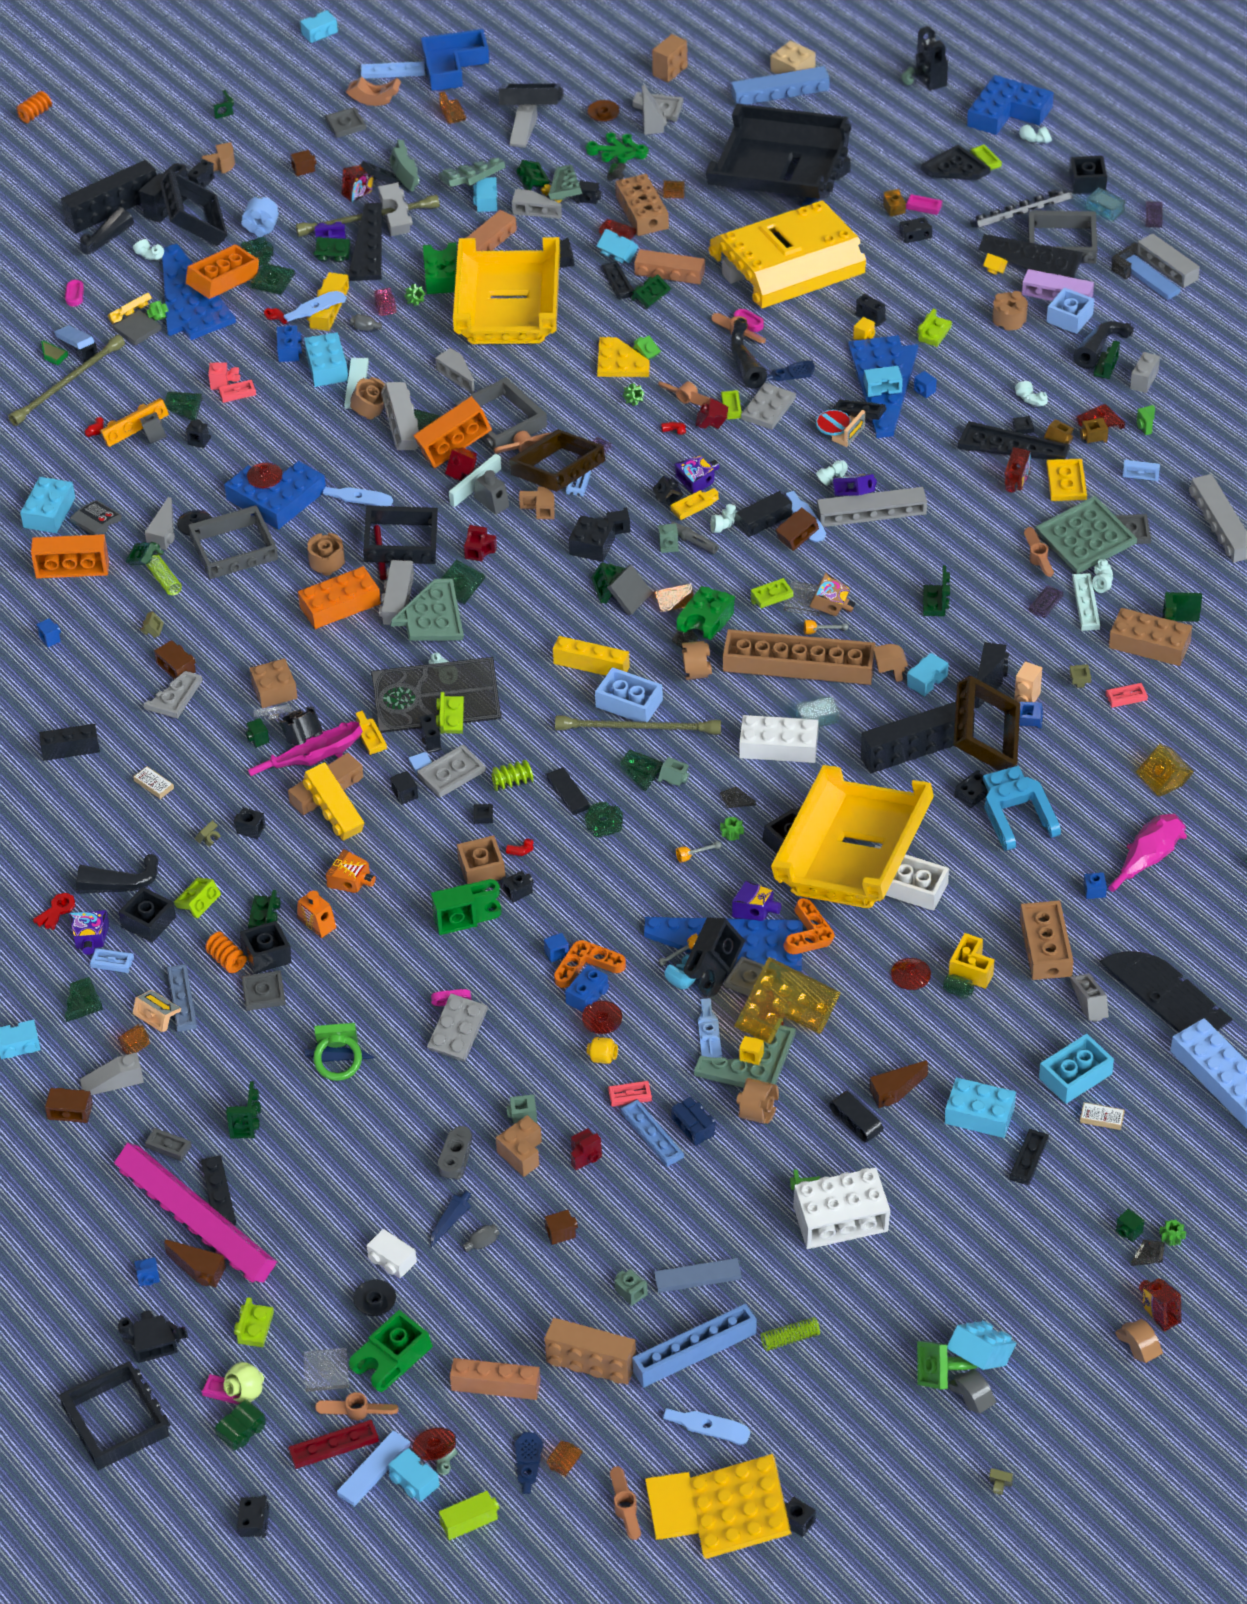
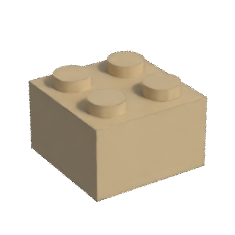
M791 40L771 55V72L775 74L815 68V52Z

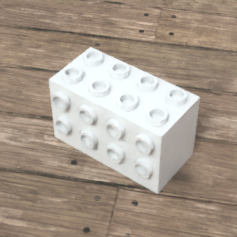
M864 1168L858 1172H846L839 1176L823 1177L816 1181H804L795 1185L793 1207L806 1249L888 1232L890 1208L877 1168Z

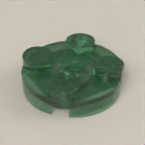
M264 237L241 244L242 249L259 259L258 266L271 261V257L274 256L273 245Z
M599 802L590 806L588 812L585 813V826L595 837L600 838L612 835L622 830L623 813L616 805L613 807L608 802Z

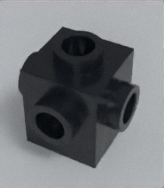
M665 476L652 488L656 494V499L668 506L679 501L684 495L679 488V483L674 478L669 479Z

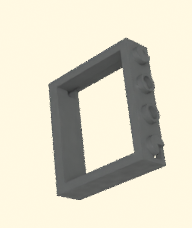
M1029 210V243H1035L1034 228L1091 229V247H1052L1083 252L1080 263H1096V211Z
M507 377L455 403L456 407L472 396L479 406H482L504 395L529 418L498 435L490 431L479 438L493 451L499 446L514 443L513 438L520 431H527L532 435L547 427V414Z
M257 505L188 525L190 538L209 579L278 560L277 546ZM256 524L266 547L213 563L209 562L199 540Z

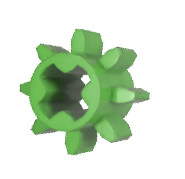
M413 284L409 288H405L406 294L404 297L407 300V304L413 302V305L417 306L419 302H424L423 298L426 293L422 290V286L417 287L416 284Z
M161 301L149 304L150 309L146 310L148 317L154 318V321L166 318L165 313L169 312L167 305L162 304Z
M633 383L629 384V387L624 388L625 391L622 397L626 400V404L632 403V406L638 405V402L643 401L642 398L645 392L641 389V385L636 386Z
M735 817L725 818V823H720L722 837H726L729 841L739 839V834H744L743 821H739Z
M1176 1219L1166 1220L1165 1225L1160 1226L1159 1234L1162 1235L1161 1241H1165L1169 1246L1180 1245L1181 1239L1186 1238L1184 1224H1180Z

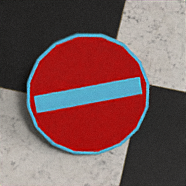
M839 410L822 412L816 420V425L820 432L832 436L843 434L844 430L851 423L850 417Z

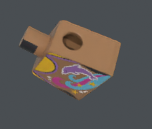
M825 573L809 606L837 616L841 608L852 612L856 603L847 598L850 591L849 587L828 573Z

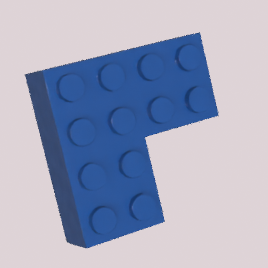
M483 29L421 37L422 54L431 91L463 87L461 67L489 63V50Z
M994 75L969 108L967 126L994 135L999 133L1010 117L1040 126L1053 108L1054 92Z
M297 461L275 480L248 465L226 482L224 486L226 500L242 509L257 505L264 522L279 530L321 496L326 483L325 475Z

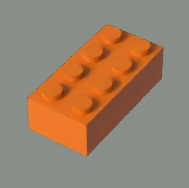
M232 245L187 266L186 284L208 299H211L257 277L259 259L238 245Z
M471 396L413 436L424 457L435 469L449 459L452 449L468 447L490 432L492 428L482 408Z
M105 534L32 538L31 556L36 579L108 575L109 556Z
M364 566L298 591L299 606L314 629L381 604L379 587Z

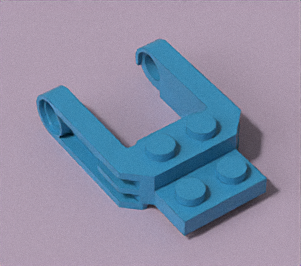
M1019 766L983 775L982 780L988 790L984 809L1005 851L1016 848V841L1002 809L1026 803L1029 800L1032 801L1043 827H1046L1050 837L1060 836L1059 822L1040 782L1024 777Z

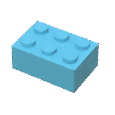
M338 332L304 338L306 356L315 387L348 381L347 364Z
M39 477L20 512L23 528L57 534L75 499L73 482Z
M1085 1034L1041 1062L1039 1079L1067 1104L1112 1075L1114 1058L1088 1034Z
M956 1077L945 1108V1124L1005 1138L1015 1108L1016 1091Z
M982 1320L981 1322L957 1325L947 1349L985 1370L1006 1366L1017 1343L1011 1340L1012 1336L1008 1333L998 1332L993 1329L994 1326Z

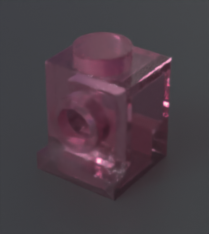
M390 287L374 291L375 304L380 316L397 313L396 302Z

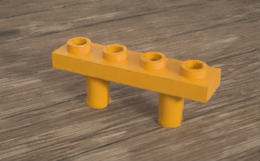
M159 398L148 405L141 404L138 410L118 421H110L107 427L100 430L106 445L110 447L144 429L140 418L155 412L159 419L168 416L169 413L163 399Z

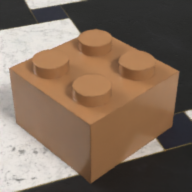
M671 34L652 50L653 76L669 82L686 69L688 65L686 40Z
M285 658L249 668L251 683L262 708L298 699L296 683Z
M495 836L457 844L458 861L467 884L488 879L498 881L505 877V865Z

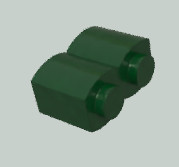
M246 1399L215 1426L216 1435L234 1451L243 1448L249 1442L251 1436L260 1433L264 1429L266 1423L265 1414Z

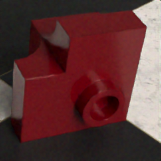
M710 398L706 403L702 404L700 411L697 413L696 426L704 429L708 426H713L719 429L727 419L728 406Z
M463 447L452 449L445 474L457 480H463L465 474L470 475L474 471L477 453Z
M469 525L467 539L464 544L465 559L482 562L486 555L496 552V536L487 534L486 527Z
M589 1128L571 1137V1165L575 1171L596 1162L602 1157L601 1138L597 1133L593 1134Z

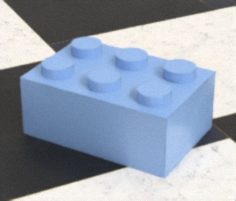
M612 667L595 691L596 707L633 721L647 723L663 701L662 684Z

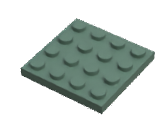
M1096 496L1036 526V532L1076 574L1098 564L1100 559H1108L1137 543V538Z

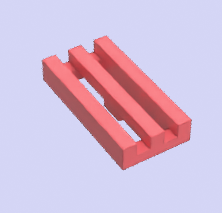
M252 380L218 387L223 403L256 395Z
M1142 683L1106 690L1105 694L1108 697V701L1111 702V708L1146 701L1148 698Z
M648 1081L608 1087L611 1107L628 1105L637 1099L640 1103L652 1101Z

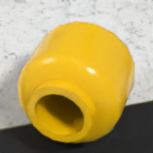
M595 1037L587 1045V1055H590V1059L594 1063L610 1064L617 1058L618 1045L615 1044L612 1038Z

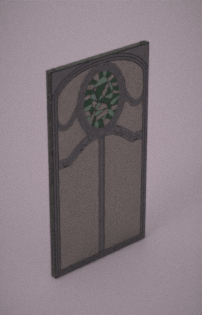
M493 657L371 671L380 733L420 729L419 717L433 714L436 721V715H440V710H437V698H440L441 692H444L445 696H464L463 723L501 719L502 714L500 712Z

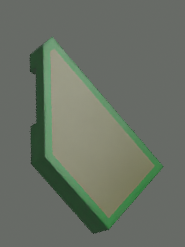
M42 341L44 360L59 365L68 357V351Z

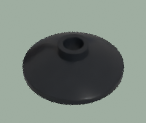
M191 510L179 517L177 526L181 533L190 536L188 525L211 519L212 517L205 511Z
M369 1280L362 1283L355 1290L353 1296L354 1305L364 1315L380 1316L393 1308L396 1302V1292L392 1285L386 1281Z

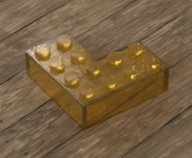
M768 957L734 1027L770 1045L784 1017L821 1034L841 992Z

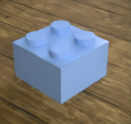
M1063 288L1048 306L1047 323L1077 334L1093 315L1094 299Z

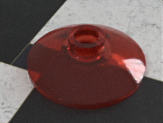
M264 462L256 464L249 469L247 480L254 487L270 488L281 481L283 474L278 465Z
M905 958L894 964L891 970V977L893 982L900 988L917 990L929 983L931 970L920 959Z
M595 1001L584 1009L582 1021L589 1031L596 1034H608L615 1031L621 1025L622 1012L612 1002Z
M431 1428L416 1437L413 1442V1451L423 1460L441 1459L452 1452L456 1445V1437L447 1428Z

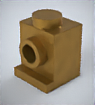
M900 189L885 191L883 205L889 216L905 214L906 202L900 193Z
M1098 418L1083 421L1082 429H1080L1081 439H1085L1087 443L1102 440L1104 443L1107 442L1108 427L1104 419Z
M1055 419L1049 424L1044 439L1070 444L1073 439L1071 434L1074 428Z

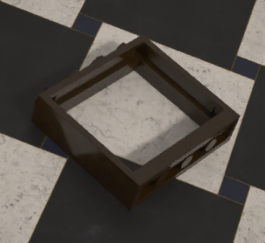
M560 429L555 430L509 459L511 475L558 492L606 461L603 445ZM561 448L582 456L555 474L534 467V465Z
M971 675L957 682L953 746L998 771L1017 766L1020 703ZM975 696L1005 712L1002 753L972 737Z

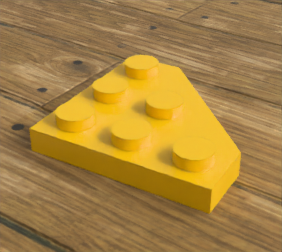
M600 337L598 377H649L650 360L617 337Z

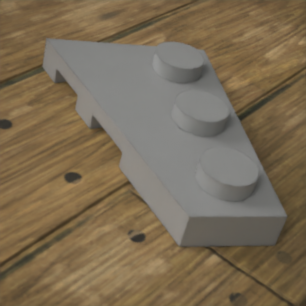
M636 92L633 107L642 110V92ZM651 94L662 109L663 116H666L668 120L677 122L684 103L683 97Z
M184 671L169 683L170 686L163 692L159 691L152 701L148 700L145 702L144 709L178 719L203 681L202 676Z

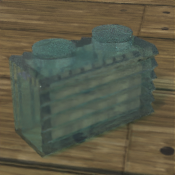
M1099 187L1087 197L1086 209L1096 211L1097 214L1115 221L1125 211V199L1114 196L1111 192L1109 193Z
M832 696L827 698L821 697L814 701H803L797 704L796 717L799 719L818 720V728L839 723V710Z

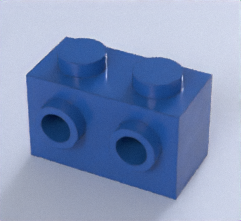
M297 325L277 327L279 362L299 361V354H302V343H299L302 342L301 332H298Z
M587 965L565 990L566 1004L586 1014L590 1008L596 1005L601 995L606 994L608 991V975Z

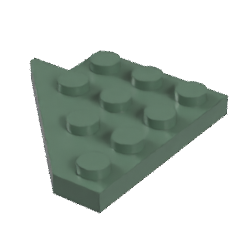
M499 157L490 158L488 162L477 161L471 166L467 164L460 165L458 169L446 168L442 170L443 172L438 173L439 179L450 187L465 183L472 185L504 169L505 162L499 159Z
M434 579L391 620L390 625L406 626L409 641L463 640L464 634L453 579Z

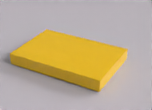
M1082 459L1046 460L1051 501L1087 500Z
M689 1472L645 1479L656 1540L699 1534Z

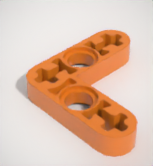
M805 898L799 899L794 911L807 928V931L787 936L783 944L784 949L790 954H799L829 946L835 937L833 930L810 900ZM810 920L816 921L819 925L813 924ZM805 938L812 940L813 943L806 941Z
M579 940L572 945L555 971L554 979L558 987L566 988L572 984L585 963L612 973H621L626 968V960L620 953L584 940ZM597 954L604 955V958L596 959L594 958V956ZM571 961L578 963L573 967L567 965Z

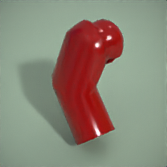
M265 309L264 315L267 319L279 320L283 324L288 323L284 318L285 314L280 309Z
M97 417L95 424L89 425L85 429L86 436L91 437L101 434L100 430L103 429L104 425L102 417Z
M668 422L661 424L662 432L677 430L678 435L686 433V425L684 423Z
M525 839L521 846L507 845L506 854L524 856L533 851L534 841L532 839Z

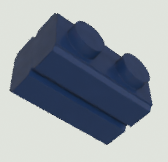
M688 1097L682 1103L672 1106L671 1119L694 1145L697 1146L704 1142L705 1139L708 1140L715 1135L716 1122L711 1115L707 1116L700 1102H695L692 1097Z

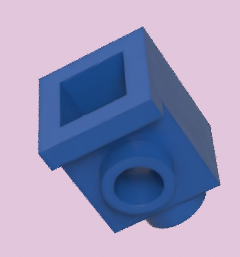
M1019 702V726H1037L1042 729L1044 714L1042 703Z

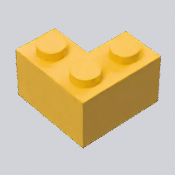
M964 933L950 959L949 977L986 989L994 974V959L982 955V938Z

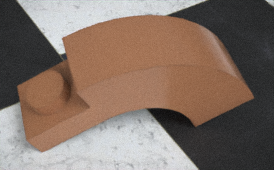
M360 77L350 83L346 93L356 101L366 105H385L399 91L398 88L401 81L395 78L384 85H373L363 77Z

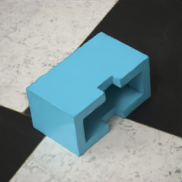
M328 10L316 14L317 17H309L300 21L301 34L310 43L338 32L337 19Z
M496 177L484 178L478 181L477 185H473L474 205H477V212L497 211Z
M605 229L597 244V247L601 249L600 253L607 257H610V255L614 256V260L619 263L626 262L630 264L639 246L623 236L619 237L617 236L618 234Z
M899 366L864 370V386L868 397L882 395L883 392H888V394L902 393L903 379Z
M930 653L927 657L922 658L919 664L908 671L907 686L925 697L934 689V683L939 684L948 676L949 663Z
M34 1020L18 1023L19 1026L13 1028L10 1025L0 1027L1 1059L41 1050Z
M407 1448L389 1463V1477L396 1485L400 1484L409 1497H414L421 1502L440 1486L438 1473L427 1464L422 1466L419 1463L420 1458Z

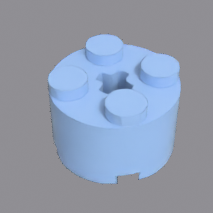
M266 197L262 199L252 198L249 200L242 216V225L257 237L269 234L274 229L279 216L277 205Z

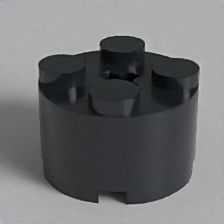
M306 707L307 711L305 712L301 711V709L284 716L282 718L283 721L279 720L288 743H295L296 746L306 742L307 738L311 736L314 738L323 734L322 726L314 707Z

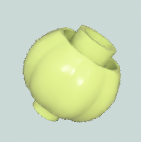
M237 1363L225 1375L224 1390L228 1396H239V1398H232L239 1403L246 1399L252 1402L262 1392L263 1374L249 1363Z

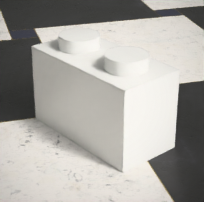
M385 1229L367 1244L369 1260L374 1264H379L390 1275L394 1274L398 1278H401L417 1262L415 1249Z

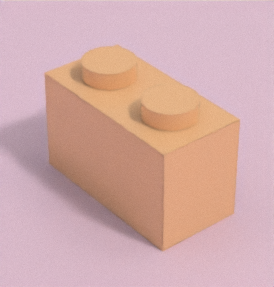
M1024 662L1016 675L1015 701L1035 702L1041 693L1042 667Z

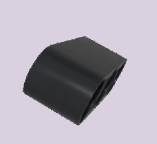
M848 1091L843 1092L829 1102L832 1113L863 1142L866 1143L883 1132V1126L879 1119Z

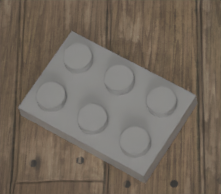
M764 383L742 412L741 420L773 430L796 399V393Z
M461 745L418 770L417 776L441 798L484 773L486 766L464 745Z
M450 994L427 1045L428 1050L465 1062L488 1011V1006Z

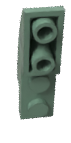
M398 139L389 159L390 166L401 183L414 192L415 186L419 184L417 167L415 166V161L407 156V147H405L404 140Z

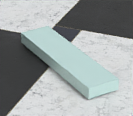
M351 358L344 404L345 409H351L350 399L358 381L362 378H367L368 358Z
M494 454L449 491L450 505L453 507L457 506L475 491V480L484 475L486 471L492 470L495 474L500 471L501 457L498 454Z
M1091 573L1072 574L1081 631L1100 630Z

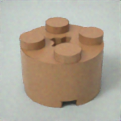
M1021 292L999 293L995 296L992 319L997 327L1000 325L1004 327V330H1017L1026 323L1028 302Z
M374 377L360 379L351 395V409L367 419H374V417L379 416L385 407L381 395L385 383Z
M320 533L309 539L307 544L309 566L313 570L329 576L345 564L343 543L338 535L333 533L322 535Z
M704 641L682 643V647L686 648L682 650L684 671L689 673V675H685L686 680L708 678V675L712 674L710 661L707 662V656H710L708 643Z
M747 1078L744 1090L739 1092L736 1100L737 1104L740 1105L739 1118L762 1124L770 1123L777 1108L773 1105L774 1100L778 1101L779 1098L778 1086Z

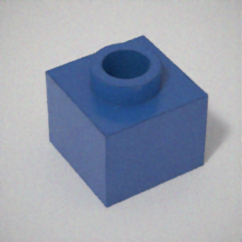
M923 371L914 377V390L923 397L928 398L936 392L937 379Z
M48 618L36 624L39 638L47 647L61 642L59 636L61 630L57 623L54 624Z
M1104 872L1084 874L1083 886L1086 899L1105 898L1107 885Z
M563 933L544 939V950L551 963L565 958L569 951L568 942Z

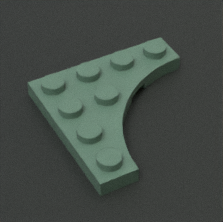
M776 1024L770 1036L764 1041V1054L759 1065L740 1061L739 1057L727 1060L726 1057L700 1056L694 1069V1076L741 1088L745 1087L747 1078L776 1085L794 1040L796 1029Z

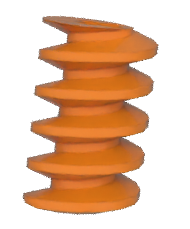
M38 91L17 106L18 116L24 123L28 124L30 120H34V117H38L39 114L47 111L48 107H52V101L45 92Z
M221 931L214 933L208 939L205 947L206 952L221 964L227 972L236 973L243 968L247 957Z

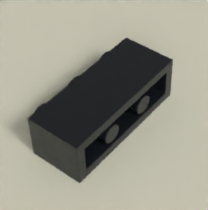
M778 491L736 512V526L749 538L789 518L792 515V502Z
M95 723L39 732L44 761L100 752Z

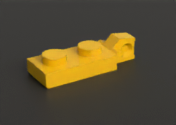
M146 293L107 316L112 324L118 323L122 320L124 314L127 317L135 312V308L139 307L142 309L149 305L148 301L152 297L149 293Z
M715 488L707 492H701L700 490L671 504V511L682 520L719 500L718 491Z
M363 711L355 713L356 721L359 722L363 731L360 738L369 755L386 750L387 744L373 718L367 719Z

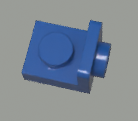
M155 1257L134 1261L139 1287L160 1282Z

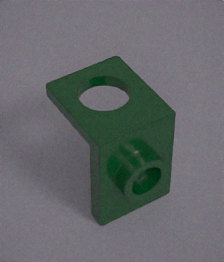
M222 90L224 102L213 105L215 119L234 114V101L232 97H229L226 90ZM225 107L226 111L224 113H218L219 108Z

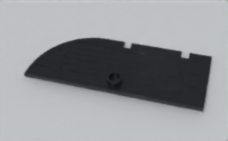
M1126 951L1109 955L1100 960L1104 967L1178 1032L1185 1030L1203 1018L1217 1031L1233 1020L1221 1008L1216 1011L1212 1009L1216 1004L1188 979L1183 982L1179 979L1183 975L1168 962L1155 955L1137 951Z

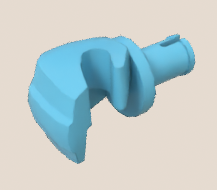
M685 955L682 958V964H676V967L669 964L664 973L666 979L679 989H688L696 980L688 978L683 971L689 955Z

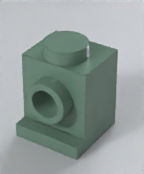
M658 525L661 553L678 552L677 525Z
M668 757L662 765L658 781L662 782V780H665L670 784L678 786L681 783L686 784L690 775L687 772L689 765Z
M534 1094L510 1097V1106H506L507 1116L512 1118L513 1123H517L527 1115L537 1123Z
M631 1269L627 1272L621 1271L616 1275L614 1280L615 1291L630 1306L648 1295L647 1282L637 1276Z

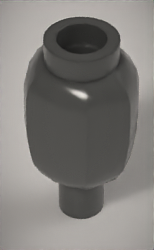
M357 314L351 317L350 325L354 326L357 330L369 332L374 328L379 330L382 328V323L376 322L370 316Z
M495 1224L484 1225L474 1231L469 1241L462 1246L466 1252L473 1248L483 1249L494 1243L500 1232Z

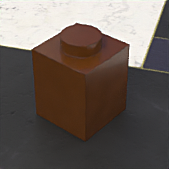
M309 149L290 154L292 169L296 176L315 172L317 161Z
M569 1210L544 1216L545 1229L552 1245L576 1238L575 1229H578V1223L575 1216L571 1217Z

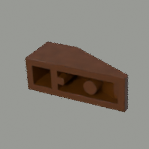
M925 1060L870 1077L869 1090L878 1108L891 1106L899 1102L928 1076V1061Z
M165 1239L166 1255L197 1283L216 1288L226 1269L224 1255Z

